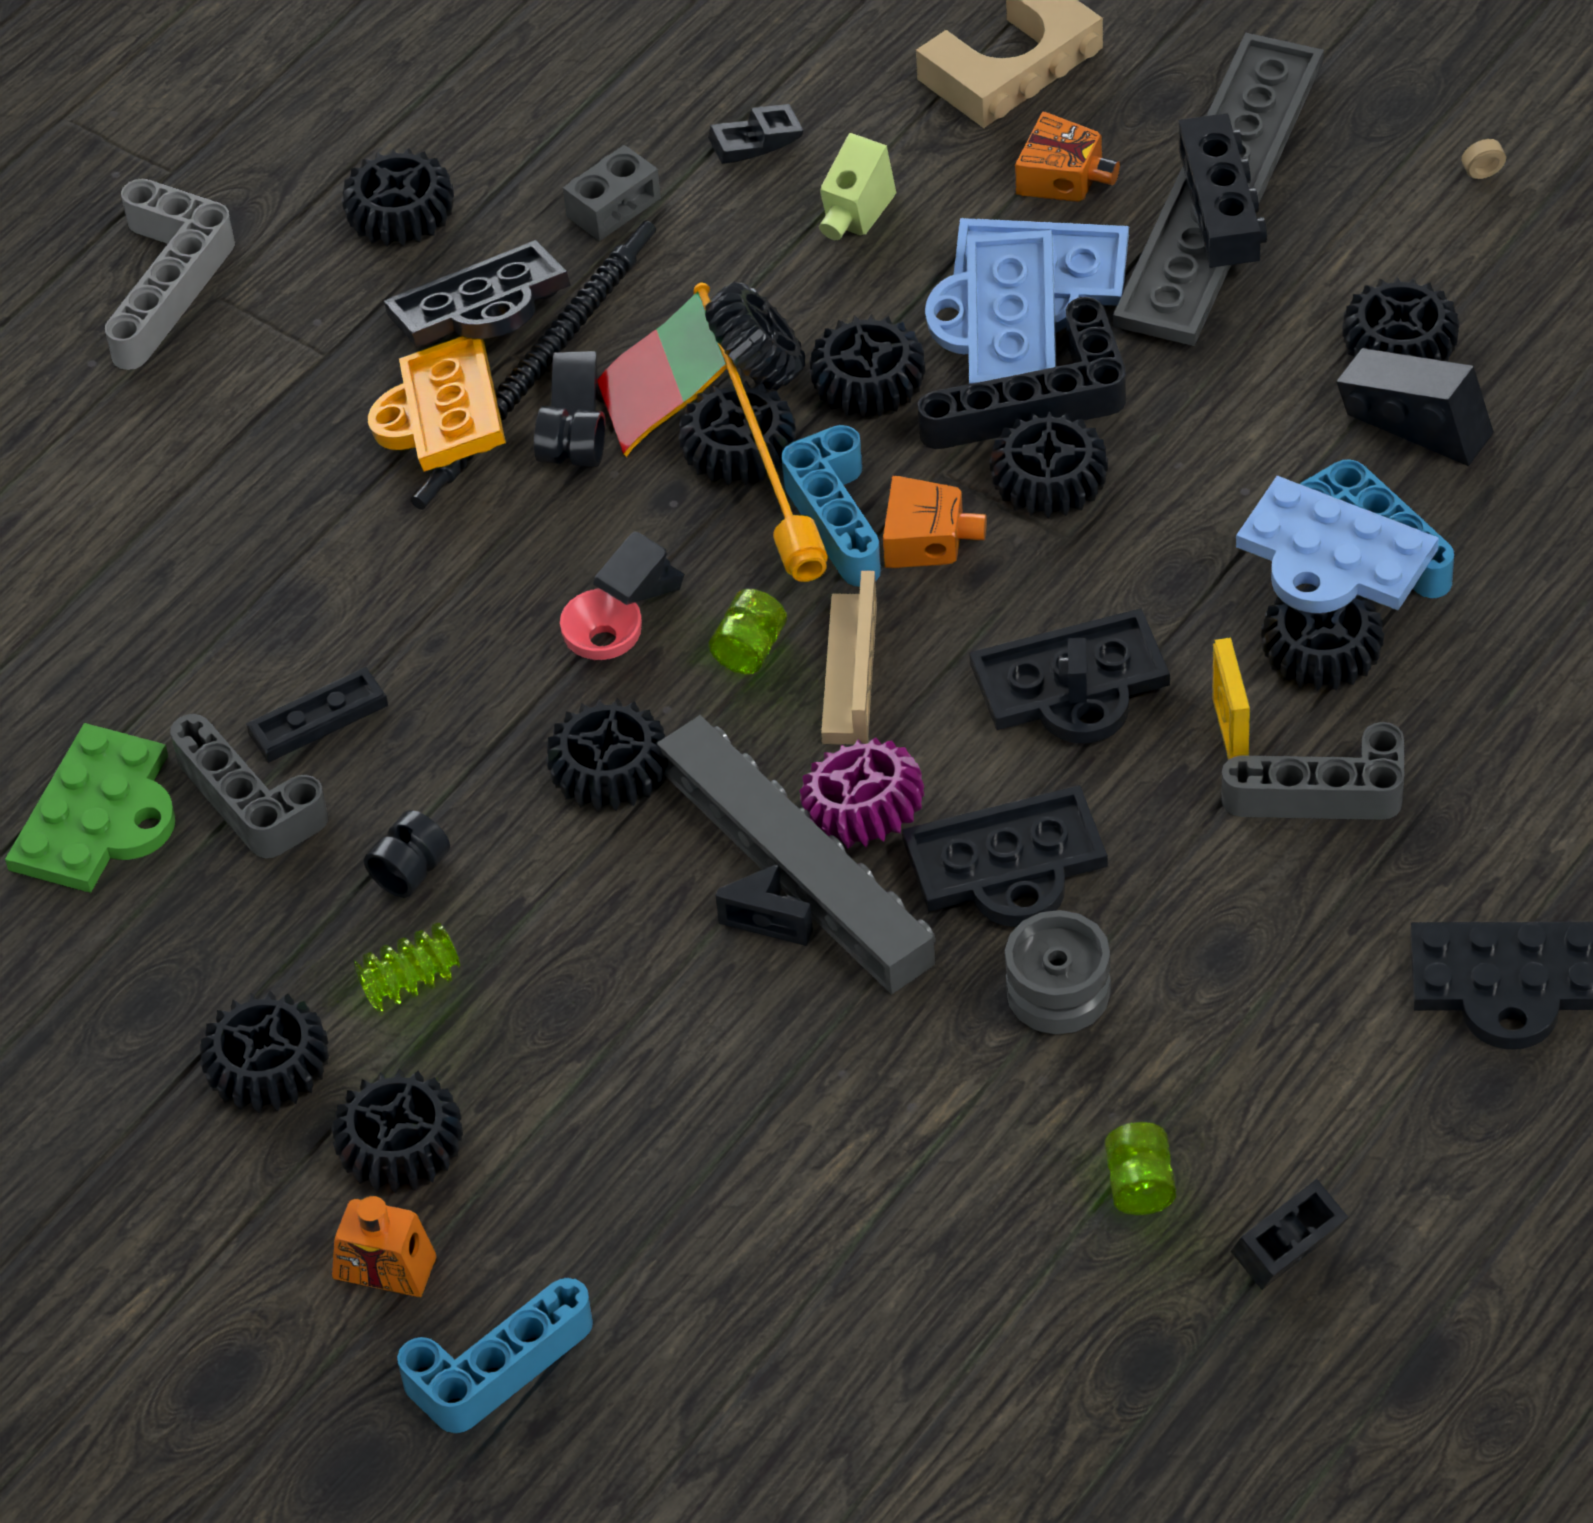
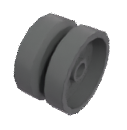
M1062 910L1041 912L1022 921L1010 934L1005 948L1006 991L1009 1007L1019 1021L1036 1031L1064 1034L1077 1032L1093 1024L1104 1013L1111 995V979L1109 974L1110 950L1107 937L1096 923L1077 913Z

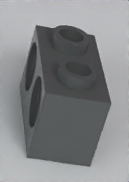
M623 145L563 187L566 217L598 241L603 240L661 199L658 169Z

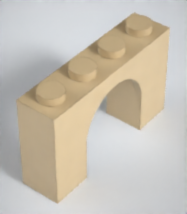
M1006 0L1007 20L1039 43L1034 49L1023 55L1011 58L989 57L973 50L956 36L945 30L916 49L917 78L970 119L985 128L998 118L1004 117L1010 110L1026 99L1035 96L1041 89L1056 79L1065 76L1069 70L1087 58L1097 54L1103 48V18L1078 0Z

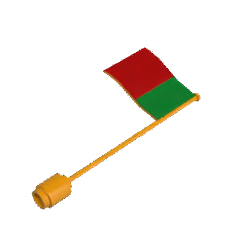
M698 283L694 287V295L676 313L652 333L621 354L597 379L623 454L627 457L633 448L652 430L687 406V403L695 400L698 393H702L728 369L785 517L773 532V538L785 570L797 581L809 582L815 580L825 572L828 559L814 520L808 516L792 514L733 360L724 353L722 346L715 341L716 336L709 330V323L705 317V306L710 302L708 296L710 287L706 283Z

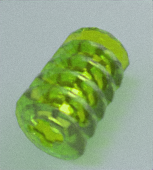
M441 923L432 925V938L424 930L416 931L414 935L415 946L407 938L402 937L397 941V953L389 945H384L380 948V960L372 952H367L363 955V968L354 960L355 971L362 989L378 1012L384 1011L383 996L388 995L396 1005L400 1004V989L403 987L413 997H417V981L422 980L430 990L435 989L434 974L438 972L448 983L452 981L451 967L456 965L460 968V962L455 947Z

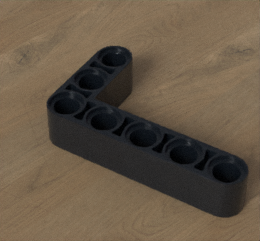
M1079 297L1068 303L1066 307V343L1073 364L933 391L921 397L918 402L919 434L922 443L929 448L944 449L999 438L1002 435L1003 428H1013L1016 419L1028 422L1032 413L1038 418H1045L1049 411L1054 418H1061L1068 413L1071 422L1079 419L1089 420L1109 416L1121 411L1126 404V371L1102 304L1094 298Z

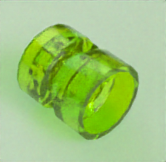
M743 589L737 592L724 615L725 618L721 620L710 639L709 650L721 665L731 671L741 674H753L761 668L772 648V644L775 643L786 624L787 613L783 606L767 593L755 589Z
M1136 1122L1120 1126L1110 1132L1105 1139V1151L1108 1169L1111 1172L1110 1183L1113 1203L1117 1209L1127 1214L1145 1215L1161 1211L1171 1205L1176 1198V1186L1173 1168L1170 1165L1171 1155L1165 1130L1154 1123Z

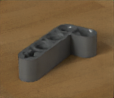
M187 714L179 717L171 726L170 735L179 767L257 856L273 858L281 855L318 833L326 826L328 811L323 788L320 781L315 777L298 775L269 791L205 717L197 714Z
M1378 722L1368 726L1362 736L1361 758L1244 755L1233 757L1223 765L1222 805L1227 812L1240 817L1390 819L1400 812L1403 804V733L1397 726L1387 722Z

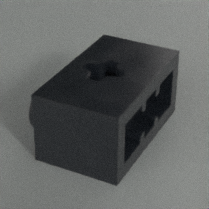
M1315 1179L1245 1233L1230 1252L1260 1289L1263 1290L1333 1236L1349 1217L1319 1180Z

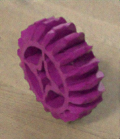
M877 738L872 739L868 744H863L857 739L856 743L850 747L840 744L839 751L833 754L824 752V761L811 763V773L802 776L804 784L799 790L802 807L810 812V820L827 836L833 835L840 842L842 841L847 848H850L856 842H861L867 847L870 840L877 838L884 842L885 835L890 832L901 834V824L914 822L913 814L922 809L921 801L922 797L925 796L922 774L918 763H915L914 757H911L905 747H896L892 740L881 744Z

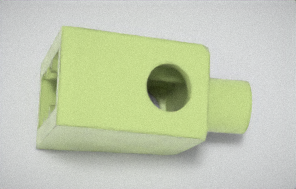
M849 133L820 190L826 216L819 225V229L826 237L832 240H840L845 231L858 235L867 234L894 198L896 188L887 145L853 133Z

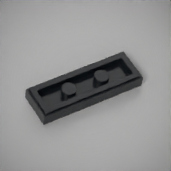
M364 667L246 723L249 735L269 763L387 707L388 701L386 694L367 667Z

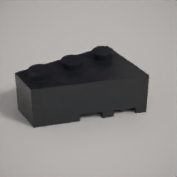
M1362 348L1336 381L1347 415L1467 466L1472 463L1494 433L1477 375L1472 365Z

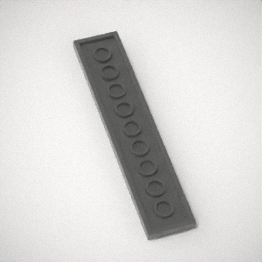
M1245 33L1207 116L1228 113L1232 129L1240 130L1243 146L1240 158L1248 159L1251 182L1248 183V187L1256 188L1258 202L1260 203L1323 64L1324 50ZM1183 167L1113 314V327L1195 346L1231 265L1209 267Z

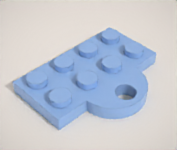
M960 218L954 274L967 272V235L1052 230L1055 333L1066 327V307L1068 303L1076 298L1090 297L1098 300L1102 305H1118L1124 291L1129 226Z
M1052 230L967 235V272L947 277L937 284L930 293L925 308L929 332L933 339L944 349L958 354H969V384L1056 367ZM944 308H954L959 312L950 321H942L936 317L937 313Z
M1276 476L1236 535L1237 548L1272 561L1271 581L1278 597L1287 605L1310 613H1325L1340 609L1350 603L1356 595L1399 610L1437 552L1439 538L1280 476ZM1307 583L1316 586L1318 589L1313 592H1302L1295 587Z

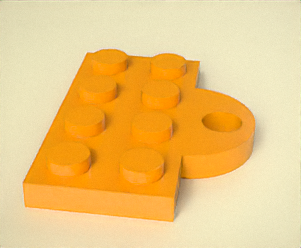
M461 336L399 358L403 384L384 393L373 404L368 414V424L377 443L392 450H405L416 447L418 460L424 472L436 467L450 465L456 460L476 453L490 451L494 447L506 443L483 339Z

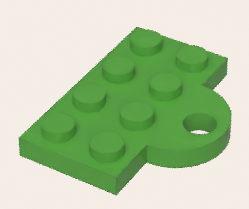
M84 723L5 858L8 870L91 893L110 858L118 860L136 859L159 849L169 839L175 826V813L168 792L154 781L168 757L166 744ZM155 818L160 820L153 828L143 829L138 827L146 819Z

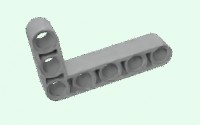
M136 179L128 182L121 191L127 223L131 231L167 243V246L105 325V333L112 361L115 366L126 370L136 369L147 362L235 246L230 215L226 206L148 179Z

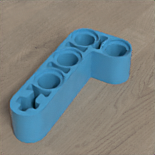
M838 425L789 444L782 452L783 479L787 494L801 515L808 516L814 520L827 555L848 584L860 587L861 571H875L876 582L881 573L878 537L844 487L845 484L857 479L862 472L859 433L849 426Z
M1341 460L1300 483V485L1438 537V550L1414 585L1413 590L1421 596L1428 598H1438L1450 591L1454 566V550L1451 545L1363 464L1354 460Z
M571 1278L559 1279L551 1283L455 1360L438 1343L429 1338L411 1339L400 1348L397 1356L404 1391L410 1399L445 1431L460 1433L471 1429L589 1334L592 1329L593 1320L587 1288L577 1279ZM537 1338L533 1342H523L527 1339ZM420 1368H430L423 1372H415ZM500 1368V1370L496 1372H486L489 1369ZM456 1398L462 1399V1400H460L459 1402H456V1403H447L448 1401H450V1400H452V1399H456Z

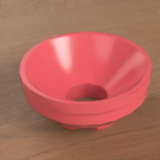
M594 589L577 595L564 607L560 617V628L566 645L575 654L587 659L607 660L618 657L630 650L641 634L642 617L636 602L625 605L601 589ZM603 632L611 633L616 637L614 642L607 646H597L591 642L593 636Z

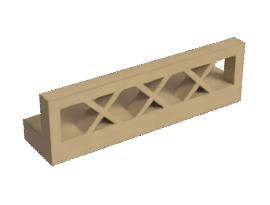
M861 571L860 594H832L821 732L822 744H855L857 739L863 744H868L877 614L875 571Z

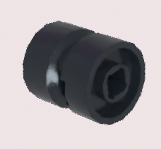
M542 406L537 415L534 433L536 461L562 464L566 458H569L573 465L598 467L602 460L605 444L606 425L604 413L602 411L578 409L574 415H569L566 408Z
M414 810L405 811L389 828L387 832L388 837L381 838L365 855L363 860L367 872L379 886L387 892L402 898L411 896L425 880L427 871L433 870L451 848L448 837L439 825L428 816Z

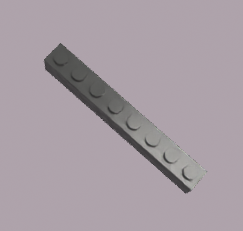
M699 715L657 743L663 756L667 757L669 766L665 769L663 775L762 870L778 865L781 888L789 896L795 897L802 902L810 903L812 918L891 995L935 965L934 943L936 938L929 925L921 919L916 920L905 910L901 899L894 892H886L875 881L872 872L863 863L857 864L846 854L841 842L833 835L827 836L812 822L808 810H805L803 807L798 808L788 799L783 787L775 780L769 781L759 771L756 762L747 753L741 754L733 747L728 736L720 727L715 726L713 728Z

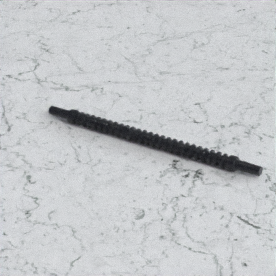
M643 221L624 245H618L609 254V258L604 260L603 266L598 267L597 273L593 274L590 277V281L584 284V289L579 290L577 297H573L571 304L567 305L564 308V312L558 315V320L551 323V328L545 330L544 336H541L538 339V343L531 347V351L525 354V359L520 360L518 367L513 368L511 375L505 378V383L498 386V391H495L501 421L507 418L508 412H512L514 405L519 404L521 397L525 396L528 389L534 386V381L539 380L541 373L547 370V365L553 363L554 353L561 352V349L567 346V341H571L574 338V334L580 331V326L585 325L587 318L593 315V310H597L600 302L605 301L606 295L610 294L613 291V287L619 284V279H623L626 272H629L636 264V255L656 232V228L651 222ZM474 454L456 460L450 465L433 468L432 474L411 497L412 504L418 509H425L445 483H452L458 477L461 469L467 466V461L472 460Z

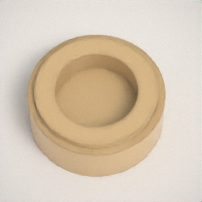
M1485 139L1468 147L1463 153L1461 160L1470 177L1483 179L1496 174L1504 166L1506 155L1497 140Z

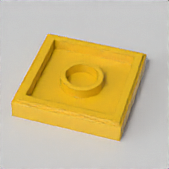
M1231 638L1218 639L1213 644L1212 699L1229 760L1236 756H1249L1250 707Z

